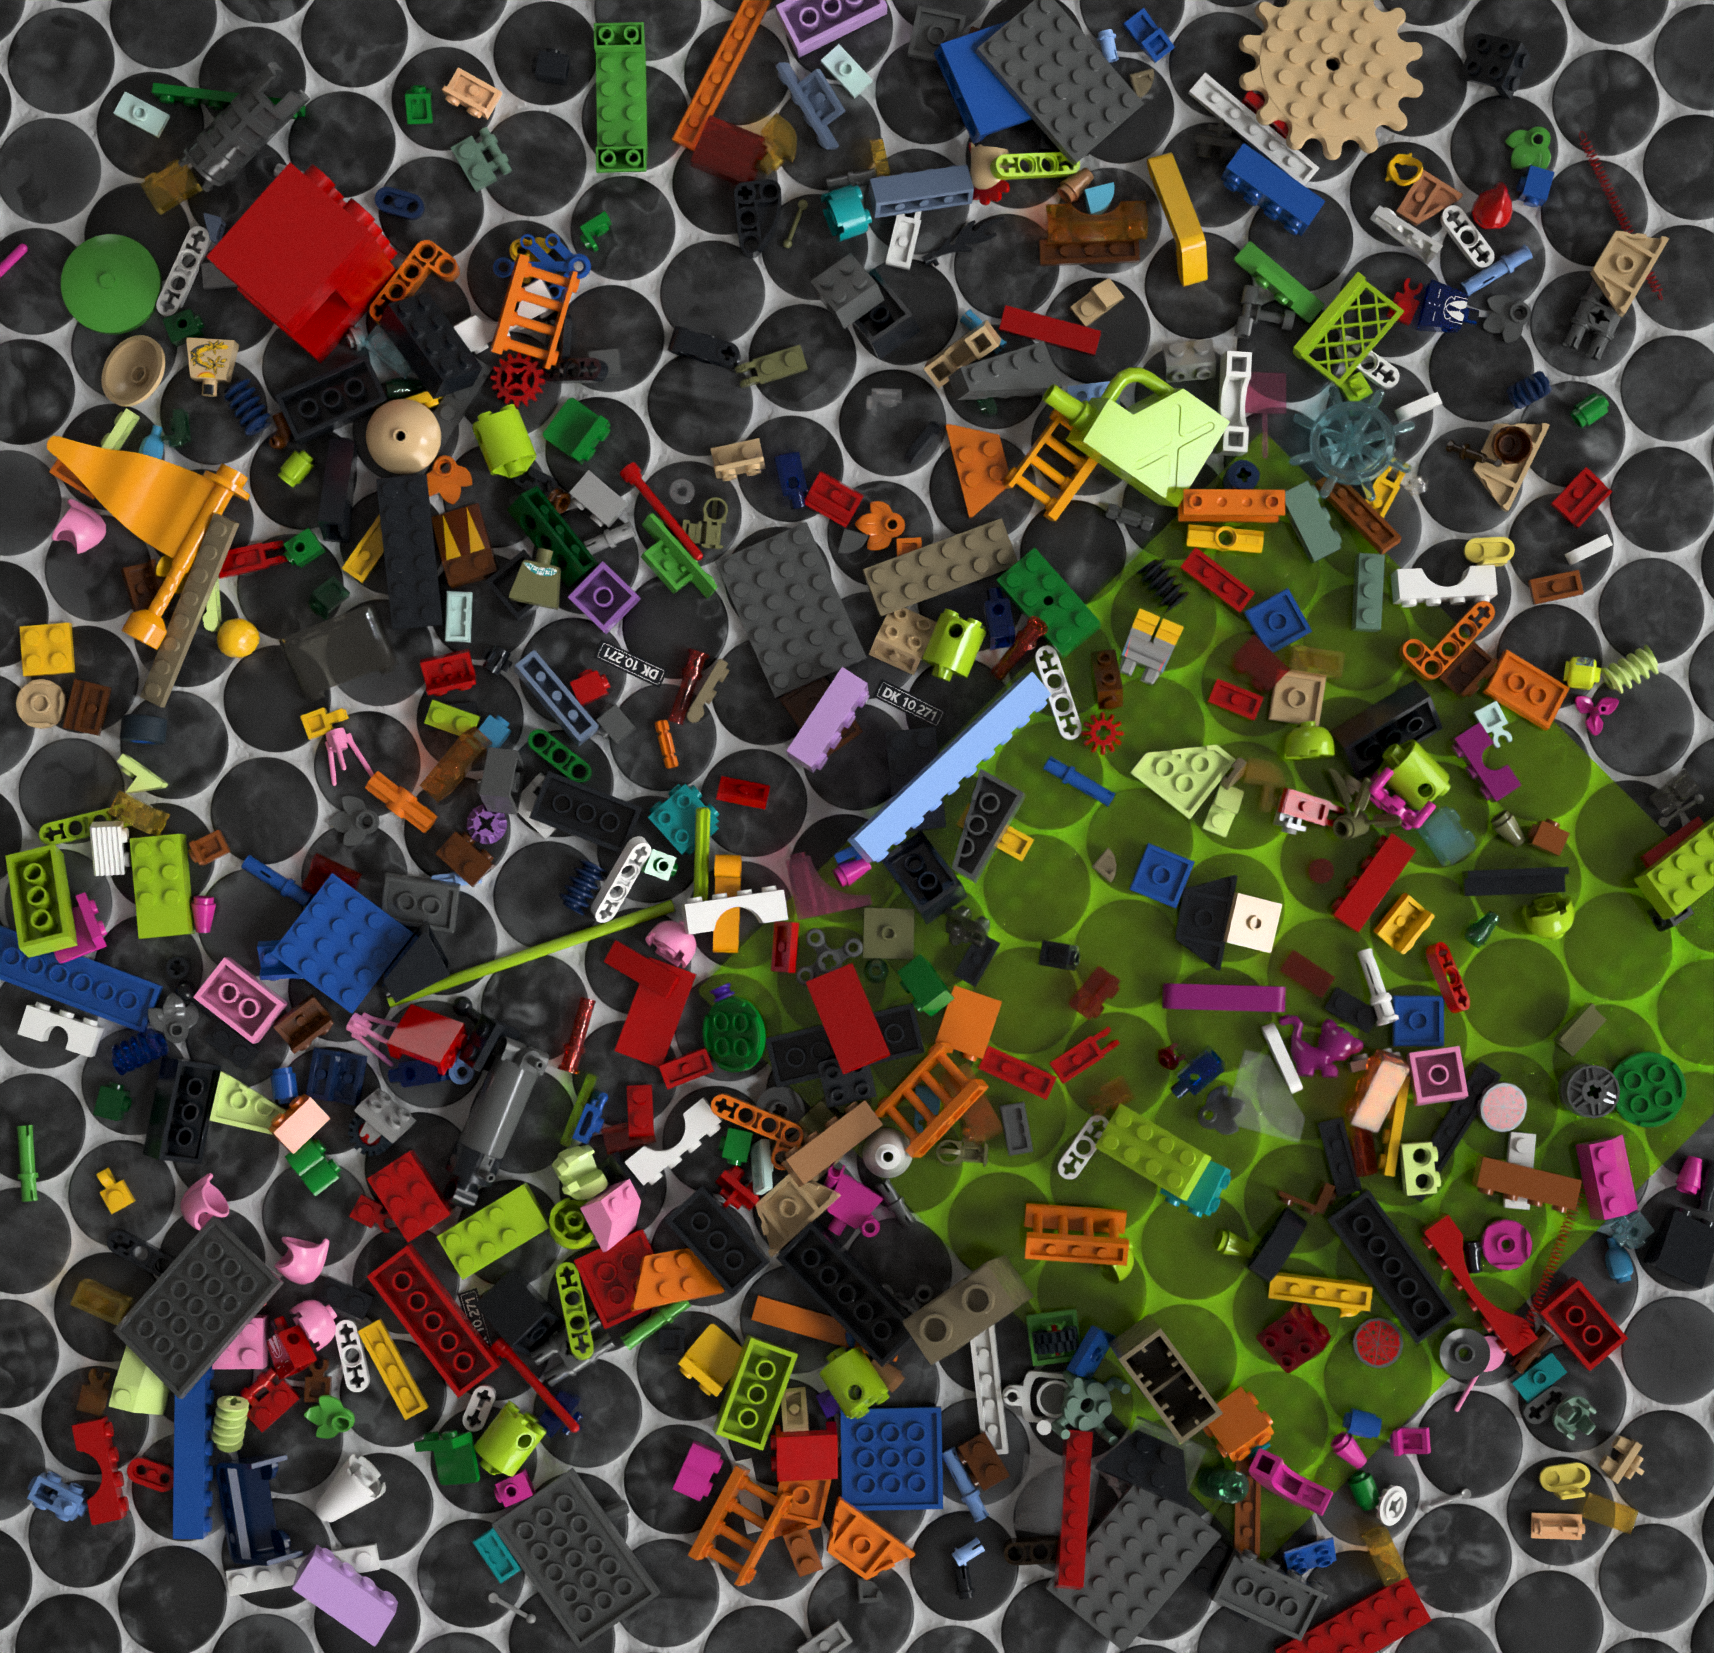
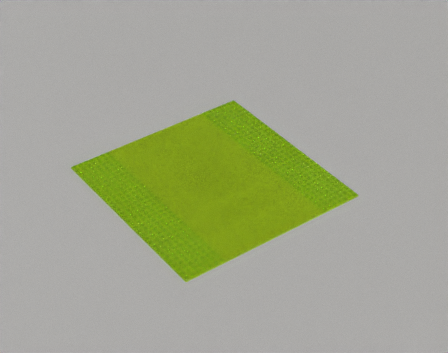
M1263 432L1248 445L1247 453L1237 456L1205 489H1225L1223 486L1224 474L1234 462L1239 460L1252 462L1260 472V479L1253 490H1285L1286 492L1306 481L1309 482L1310 486H1315L1316 483ZM1318 491L1320 498L1317 500L1321 508L1325 507L1331 518L1329 524L1332 530L1336 529L1342 540L1340 550L1319 561L1310 563L1286 513L1285 516H1279L1278 523L1178 522L1177 515L1086 605L1099 619L1101 627L1064 659L1059 655L1058 657L1081 722V732L1090 731L1083 726V723L1086 721L1094 725L1090 716L1094 714L1097 720L1100 721L1099 715L1101 712L1105 713L1106 721L1111 714L1115 716L1111 722L1113 725L1118 721L1122 723L1118 728H1115L1116 731H1124V735L1115 736L1122 743L1120 746L1112 743L1115 749L1114 752L1111 753L1107 746H1105L1104 755H1100V747H1097L1094 753L1090 752L1094 744L1092 742L1087 746L1083 744L1084 741L1090 739L1089 736L1083 737L1080 734L1074 740H1066L1061 737L1047 698V705L1037 713L1033 711L1028 716L1030 721L1022 728L1018 729L1016 727L1011 732L1013 736L1004 745L998 744L993 749L995 754L985 762L981 760L976 765L978 769L973 775L967 779L963 777L958 782L960 787L951 795L945 794L943 796L946 828L922 830V832L951 870L963 829L956 824L967 804H971L980 768L1025 794L1026 797L1009 826L1031 837L1034 841L1022 862L996 848L976 884L952 870L962 883L968 897L928 925L925 924L916 910L914 911L913 959L922 954L932 964L950 992L953 985L1002 1001L988 1045L1054 1075L1057 1079L1048 1099L1045 1100L978 1069L981 1058L977 1057L975 1062L963 1058V1052L953 1049L952 1054L947 1053L946 1055L968 1079L984 1080L989 1088L922 1158H912L905 1172L889 1179L899 1196L902 1195L904 1197V1202L972 1271H975L988 1261L1003 1255L1007 1256L1034 1296L1013 1311L1026 1326V1315L1076 1308L1082 1342L1092 1325L1109 1331L1117 1338L1150 1314L1216 1404L1239 1387H1242L1246 1393L1251 1391L1259 1402L1256 1407L1260 1412L1265 1410L1274 1422L1270 1425L1274 1431L1269 1440L1271 1446L1266 1451L1282 1458L1284 1464L1295 1473L1333 1491L1334 1494L1358 1470L1335 1454L1330 1445L1337 1434L1343 1431L1346 1432V1428L1342 1427L1345 1412L1349 1413L1351 1408L1374 1413L1376 1417L1382 1419L1381 1430L1377 1438L1372 1437L1369 1439L1352 1435L1368 1460L1390 1438L1393 1430L1400 1428L1452 1376L1443 1368L1440 1362L1439 1349L1443 1339L1450 1332L1460 1328L1475 1330L1482 1336L1494 1334L1493 1331L1488 1333L1480 1322L1483 1319L1478 1311L1473 1312L1467 1305L1465 1300L1468 1297L1464 1291L1461 1290L1459 1292L1450 1281L1453 1276L1449 1270L1443 1271L1435 1259L1438 1255L1433 1248L1429 1251L1420 1239L1423 1237L1420 1229L1442 1213H1446L1463 1234L1464 1246V1242L1470 1240H1478L1480 1244L1481 1236L1486 1227L1494 1221L1508 1219L1523 1225L1529 1232L1532 1240L1531 1254L1523 1265L1512 1270L1498 1269L1488 1263L1480 1250L1483 1272L1469 1273L1476 1288L1489 1302L1499 1309L1514 1314L1537 1291V1288H1540L1538 1284L1542 1283L1540 1279H1544L1542 1275L1545 1274L1544 1270H1547L1545 1266L1552 1265L1557 1269L1547 1267L1551 1271L1556 1272L1607 1221L1590 1219L1586 1194L1579 1193V1196L1584 1197V1199L1578 1197V1200L1582 1203L1577 1202L1578 1206H1576V1210L1579 1212L1569 1210L1577 1216L1567 1214L1575 1219L1572 1220L1565 1218L1567 1217L1566 1213L1552 1210L1551 1204L1543 1203L1542 1207L1530 1205V1210L1502 1207L1503 1193L1493 1191V1195L1477 1192L1478 1187L1471 1185L1478 1155L1506 1162L1509 1131H1493L1485 1126L1478 1114L1440 1172L1441 1186L1437 1187L1438 1193L1427 1194L1422 1203L1411 1196L1404 1195L1403 1191L1399 1189L1402 1184L1399 1152L1395 1177L1380 1173L1381 1169L1378 1168V1159L1380 1153L1384 1154L1385 1144H1382V1134L1384 1129H1388L1389 1119H1386V1110L1388 1104H1392L1393 1094H1390L1391 1081L1396 1079V1074L1409 1076L1406 1056L1413 1052L1460 1046L1466 1081L1477 1063L1481 1061L1502 1075L1498 1082H1508L1521 1089L1527 1101L1526 1115L1520 1125L1510 1132L1536 1134L1534 1169L1580 1179L1582 1175L1575 1144L1623 1134L1634 1191L1636 1192L1714 1114V886L1690 905L1694 914L1676 926L1659 932L1647 913V910L1653 908V905L1633 879L1647 869L1639 857L1666 839L1668 835L1554 721L1550 728L1545 731L1499 702L1498 704L1508 722L1502 728L1511 734L1512 741L1507 743L1504 736H1499L1498 742L1501 747L1497 749L1493 745L1487 747L1482 754V761L1490 770H1497L1501 766L1508 764L1521 783V786L1497 802L1491 803L1490 800L1486 801L1479 792L1481 786L1476 778L1472 780L1465 770L1467 765L1462 757L1458 759L1451 749L1453 744L1450 740L1477 723L1473 712L1495 702L1494 699L1482 693L1489 678L1485 679L1483 677L1477 683L1479 689L1470 698L1465 696L1459 699L1438 679L1439 677L1429 681L1424 680L1401 660L1399 648L1403 643L1410 639H1418L1431 650L1455 625V622L1439 606H1426V603H1417V606L1402 607L1401 604H1393L1391 574L1401 568L1386 553H1384L1381 630L1378 632L1351 631L1355 556L1359 553H1380ZM1188 524L1213 527L1229 526L1234 529L1264 531L1261 554L1229 550L1222 552L1217 549L1198 548L1255 592L1240 613L1236 612L1180 569L1181 565L1195 548L1186 546ZM1227 533L1219 534L1218 538L1221 544L1229 545L1231 543V537ZM1155 559H1165L1166 561L1161 567H1171L1167 576L1176 575L1177 578L1173 584L1182 583L1183 586L1179 592L1188 591L1189 593L1183 602L1166 614L1164 612L1168 606L1161 608L1158 606L1162 598L1153 599L1156 590H1147L1151 582H1141L1145 574L1136 575V572ZM1288 588L1312 632L1267 656L1243 612ZM1139 608L1160 617L1151 637V642L1163 618L1184 627L1161 676H1158L1152 686L1140 681L1144 668L1136 665L1131 676L1120 673L1123 686V706L1114 709L1098 710L1097 689L1091 652L1114 649L1118 666H1120L1121 659L1119 657ZM1459 628L1461 637L1468 638L1469 636ZM1443 644L1442 653L1445 656L1450 657L1453 654V649L1449 644ZM1413 645L1407 646L1406 652L1408 656L1415 658L1418 653L1417 648ZM1043 651V655L1039 658L1040 661H1045L1048 667L1043 669L1044 674L1050 670H1058L1057 665L1051 667L1050 659L1053 658V655L1047 654L1046 651ZM1035 657L1020 672H1018L938 752V754L942 750H944L958 735H960L974 720H976L990 705H992L1006 690H1008L1022 675L1029 672H1033L1037 676V678L1042 682L1035 662ZM1426 662L1425 671L1429 675H1434L1436 667L1432 662ZM1276 670L1326 677L1319 727H1324L1329 733L1416 679L1430 694L1443 729L1418 744L1449 774L1448 783L1451 785V788L1445 795H1438L1432 801L1436 808L1420 828L1412 827L1410 830H1404L1401 825L1376 828L1372 824L1369 826L1367 833L1344 840L1334 834L1332 827L1317 825L1302 820L1301 826L1307 827L1306 832L1297 831L1296 835L1281 832V826L1273 825L1279 797L1282 795L1284 788H1290L1331 801V804L1345 808L1340 802L1328 769H1336L1342 778L1347 773L1356 779L1338 751L1335 742V756L1320 759L1302 758V760L1285 759L1284 743L1287 734L1292 729L1300 727V725L1268 720ZM1052 674L1048 677L1047 683L1051 688H1058L1061 685V678L1056 674ZM1217 678L1264 697L1254 721L1207 702ZM1059 698L1055 702V707L1058 711L1065 712L1069 709V702L1065 698ZM1071 712L1062 717L1058 716L1060 721L1064 719L1067 726L1063 731L1065 733L1069 732L1070 736L1074 735V730L1077 729V726L1071 725L1069 717H1074L1073 713ZM1101 727L1096 732V736H1100V740H1104L1109 735L1108 730L1104 731L1106 729L1104 727ZM1218 745L1234 759L1237 760L1241 757L1247 762L1244 775L1232 786L1244 791L1238 814H1235L1226 838L1202 829L1220 782L1191 819H1187L1130 774L1145 753ZM1050 755L1069 767L1071 765L1074 766L1077 772L1106 789L1115 792L1116 794L1110 805L1106 807L1101 802L1066 783L1065 785L1061 783L1062 780L1046 770L1044 771L1043 767ZM1231 767L1225 774V776H1227L1232 770H1234V768ZM1376 770L1359 779L1358 781L1362 783L1364 778L1368 777L1370 779L1376 772ZM1387 783L1383 786L1389 792L1388 795L1390 797L1394 794L1397 795ZM1356 791L1353 795H1351L1352 801L1348 803L1351 812H1353L1356 807L1354 805L1355 799L1358 794V792ZM1370 800L1366 809L1362 811L1369 820H1373V816L1376 814H1388L1383 809L1380 810ZM1503 810L1513 813L1526 838L1525 842L1516 848L1492 829L1491 819ZM1329 811L1327 819L1336 821L1339 816L1344 814H1336ZM1548 818L1559 823L1560 829L1570 833L1560 856L1554 857L1527 844L1529 840L1527 833L1533 823L1536 824L1537 821H1545ZM920 831L905 832L906 838L896 846L892 844L887 851L890 853ZM1388 833H1393L1417 851L1361 930L1355 933L1331 916L1333 912L1331 906L1338 896L1343 898L1348 890L1345 886L1353 875L1357 877L1362 871L1360 865L1366 856L1370 855L1372 857L1377 850L1374 845L1381 835L1386 836ZM847 842L837 852L844 850L852 845L849 842ZM1147 843L1195 862L1184 889L1231 875H1238L1235 893L1282 904L1271 953L1226 942L1221 971H1218L1175 940L1182 895L1177 907L1173 908L1129 890ZM1107 847L1113 852L1117 866L1116 875L1111 883L1091 867ZM833 855L786 902L788 920H782L781 922L799 923L796 972L800 967L811 966L817 960L816 950L810 947L805 940V935L810 929L818 928L822 930L825 935L826 945L830 949L837 950L849 938H857L863 944L864 908L914 909L881 861L878 863L876 861L869 862L871 865L870 870L849 887L847 885L841 887L832 872L838 864ZM1569 867V874L1565 875L1566 892L1463 896L1462 871ZM1405 892L1424 909L1434 914L1435 917L1431 921L1430 926L1415 941L1414 946L1403 955L1392 949L1373 930ZM1561 894L1562 898H1566L1568 895L1574 908V922L1570 929L1557 940L1538 937L1529 931L1524 921L1522 909L1526 904L1530 908L1535 905L1534 899L1545 895ZM774 922L765 923L739 948L738 953H734L699 988V994L713 1007L715 996L710 994L709 991L730 982V990L735 993L731 996L742 997L748 1000L760 1013L765 1027L766 1038L822 1024L808 987L797 982L796 972L771 971ZM980 931L999 942L1000 946L977 986L974 987L955 976L954 973L976 934ZM813 933L810 939L813 943H817L820 940V936L817 933ZM1042 940L1079 946L1080 962L1076 966L1075 971L1038 965ZM1438 942H1443L1448 946L1470 998L1469 1009L1459 1013H1452L1444 1001V1046H1392V1023L1377 1026V1018L1370 1032L1366 1034L1323 1009L1335 987L1344 990L1371 1006L1370 998L1372 996L1359 957L1357 956L1359 951L1369 948L1373 949L1386 993H1389L1391 996H1442L1426 957L1427 947ZM850 943L848 946L849 951L856 952L858 945ZM862 951L859 956L849 957L843 961L842 967L853 963L873 1012L912 1003L914 999L911 993L907 994L899 984L902 979L897 973L913 959L863 958ZM828 954L827 958L823 957L822 959L827 969H831V966H836L837 961L833 960V955ZM803 971L801 973L802 980H809L810 973ZM1446 973L1447 980H1448L1449 983H1450V978H1449L1448 974ZM1163 983L1286 987L1285 1012L1162 1008ZM1585 1003H1593L1596 1006L1595 1009L1607 1020L1583 1047L1571 1057L1552 1039ZM914 1006L924 1053L870 1065L877 1097L868 1098L865 1101L873 1112L879 1108L877 1106L878 1103L886 1096H890L929 1055L928 1050L936 1044L934 1041L946 1006L932 1017L925 1011L920 1013ZM1287 1014L1298 1016L1304 1024L1301 1040L1313 1047L1319 1046L1321 1026L1326 1019L1333 1020L1337 1026L1349 1031L1353 1037L1361 1040L1364 1045L1360 1052L1352 1054L1345 1061H1333L1332 1064L1336 1065L1338 1069V1078H1323L1321 1070H1314L1313 1077L1298 1076L1303 1089L1291 1094L1264 1038L1261 1027L1272 1022L1275 1024L1295 1070L1296 1064L1290 1053L1291 1034L1294 1027L1292 1024L1282 1026L1279 1023L1281 1016ZM1109 1026L1112 1031L1104 1038L1097 1040L1096 1044L1101 1050L1112 1040L1118 1039L1120 1045L1106 1053L1104 1058L1062 1084L1049 1062L1090 1035L1093 1036ZM765 1041V1048L761 1057L771 1066ZM1177 1043L1178 1046L1174 1048L1173 1052L1177 1057L1185 1054V1059L1179 1062V1066L1175 1070L1162 1067L1158 1061V1050ZM1392 1048V1052H1400L1402 1062L1357 1072L1348 1071L1347 1062L1353 1061L1352 1056L1367 1053L1368 1057L1377 1056L1378 1050ZM1645 1051L1662 1054L1676 1063L1684 1075L1687 1088L1686 1099H1684L1681 1109L1675 1115L1676 1117L1668 1123L1657 1127H1641L1624 1120L1615 1109L1599 1118L1575 1115L1565 1109L1559 1100L1557 1091L1559 1079L1564 1071L1573 1065L1582 1063L1604 1067L1613 1073L1616 1066L1623 1059L1631 1054ZM940 1062L929 1072L951 1097H956L961 1092V1086ZM1187 1065L1189 1066L1186 1068V1070H1184L1182 1073L1178 1075L1180 1070H1182L1183 1068L1185 1069ZM821 1078L790 1085L811 1108L825 1097ZM923 1080L918 1084L919 1086H927ZM1176 1082H1179L1173 1090H1170ZM1410 1083L1400 1144L1429 1141L1453 1101L1414 1106ZM1223 1085L1227 1086L1228 1097H1236L1246 1103L1243 1111L1234 1119L1239 1131L1230 1135L1220 1134L1215 1128L1206 1129L1199 1124L1197 1119L1198 1111L1202 1106L1206 1105L1207 1095L1216 1087ZM1590 1087V1091L1587 1092V1095L1593 1096V1092L1596 1090V1088ZM905 1098L896 1109L916 1130L914 1127L915 1108ZM941 1100L938 1115L944 1110V1104ZM1024 1101L1033 1152L1008 1156L999 1106ZM851 1103L834 1107L843 1116L846 1114V1112L843 1109H845ZM1121 1103L1211 1156V1161L1231 1170L1229 1174L1231 1180L1228 1187L1221 1191L1219 1196L1221 1201L1215 1213L1212 1212L1210 1216L1202 1214L1200 1218L1187 1212L1189 1208L1187 1205L1180 1203L1179 1207L1166 1202V1196L1160 1193L1161 1188L1159 1185L1099 1149H1096L1080 1174L1074 1179L1063 1178L1058 1172L1057 1165L1091 1116L1102 1115L1109 1122ZM1213 1112L1206 1114L1207 1120L1213 1117ZM889 1115L887 1118L878 1117L883 1124L878 1129L894 1128L905 1134ZM1343 1117L1362 1189L1366 1188L1371 1192L1458 1315L1416 1344L1410 1339L1374 1287L1372 1288L1373 1298L1371 1299L1370 1311H1361L1353 1317L1345 1316L1340 1318L1339 1314L1341 1311L1338 1307L1303 1303L1311 1309L1315 1318L1327 1327L1332 1337L1323 1351L1291 1373H1286L1258 1342L1256 1336L1258 1332L1284 1315L1293 1301L1268 1298L1270 1283L1267 1284L1244 1266L1248 1257L1220 1254L1218 1250H1215V1240L1219 1231L1230 1230L1246 1241L1253 1243L1255 1248L1282 1210L1288 1207L1308 1221L1279 1272L1337 1280L1353 1279L1360 1283L1371 1284L1324 1219L1326 1214L1357 1192L1339 1197L1336 1196L1332 1206H1327L1324 1215L1317 1212L1316 1216L1302 1211L1303 1206L1294 1202L1290 1206L1279 1201L1280 1196L1274 1193L1277 1188L1313 1204L1322 1181L1333 1185L1317 1123ZM924 1118L919 1120L918 1124L922 1125L923 1130L927 1128V1121ZM963 1121L986 1122L984 1141L988 1145L986 1167H983V1163L961 1162L960 1166H944L936 1158L937 1146L944 1140L962 1141V1138H965V1130H962ZM1093 1121L1091 1124L1094 1127L1093 1131L1089 1134L1086 1130L1083 1135L1090 1137L1096 1143L1098 1138L1093 1136L1097 1131L1102 1132L1104 1130L1102 1126L1103 1121ZM966 1127V1129H979L976 1127ZM868 1137L852 1148L862 1159L863 1146ZM1080 1140L1076 1145V1150L1080 1154H1087L1091 1149V1145L1087 1140ZM944 1145L943 1147H941L947 1149H956V1147L952 1145ZM1419 1148L1414 1151L1413 1159L1415 1162L1423 1149ZM1071 1151L1069 1156H1072L1073 1159L1069 1164L1063 1163L1062 1166L1065 1168L1063 1173H1074L1076 1169L1073 1165L1076 1160L1081 1164L1084 1159L1077 1157ZM891 1152L884 1153L883 1158L885 1160H891L893 1158V1154ZM939 1154L941 1159L947 1162L954 1161L958 1157L955 1154ZM1580 1188V1191L1585 1193V1189ZM1026 1203L1127 1210L1125 1234H1119V1237L1129 1239L1133 1246L1131 1251L1134 1255V1266L1131 1273L1123 1281L1114 1285L1101 1276L1104 1271L1100 1266L1094 1268L1091 1263L1025 1259L1026 1232H1033V1228L1024 1227ZM1567 1221H1569V1222L1573 1223L1574 1225L1569 1224V1223H1564L1566 1226H1568V1227H1570V1228H1572V1229L1562 1227L1564 1230L1570 1232V1234H1569V1233H1566V1232H1561L1563 1235H1565V1236H1567V1237H1569V1238H1566V1237H1563V1236H1559L1561 1239H1563V1240H1565V1241H1567V1242L1557 1240V1242H1559V1243L1562 1244V1245H1565V1247H1564V1246H1560V1245H1555V1246H1557L1558 1248H1560V1249H1562V1250H1564V1251L1557 1250V1249H1553V1250H1552V1248H1556V1247L1554 1246V1244H1558V1243L1556 1242V1239H1559V1238L1557 1237V1235H1561V1234L1559 1233V1231L1562 1230V1229H1561V1226H1564L1562 1222H1567ZM1043 1228V1233L1058 1234V1229ZM1068 1230V1235L1084 1236L1083 1231ZM1094 1232L1095 1237L1105 1234L1103 1232ZM1508 1240L1502 1241L1501 1246L1503 1249L1508 1248ZM1463 1251L1464 1261L1466 1265L1465 1251ZM1556 1251L1557 1253L1562 1254V1256L1558 1254L1551 1255L1550 1253ZM1555 1256V1257L1559 1258L1560 1260L1554 1259V1258H1550L1551 1260H1549V1257ZM1545 1271L1547 1274L1551 1276L1554 1274L1552 1272ZM1381 1317L1388 1319L1398 1327L1402 1334V1353L1396 1362L1388 1367H1369L1361 1362L1353 1351L1352 1338L1357 1326L1368 1318ZM1110 1346L1091 1380H1096L1103 1385L1113 1376H1117L1131 1388L1127 1394H1123L1117 1388L1109 1392L1112 1405L1111 1412L1132 1433L1135 1430H1139L1183 1449L1187 1489L1234 1535L1235 1462L1233 1463L1228 1456L1226 1458L1222 1457L1215 1447L1218 1441L1214 1436L1209 1438L1203 1429L1180 1444L1121 1364ZM1461 1348L1459 1356L1464 1357L1467 1355V1349ZM1068 1361V1362H1063V1363H1064L1066 1366H1068V1364L1070 1363V1361ZM1262 1485L1260 1558L1258 1559L1265 1561L1314 1512L1302 1506L1299 1508Z

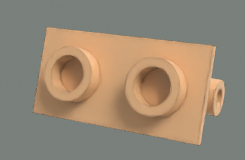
M1531 1512V1538L1582 1540V1534H1585L1582 1514Z

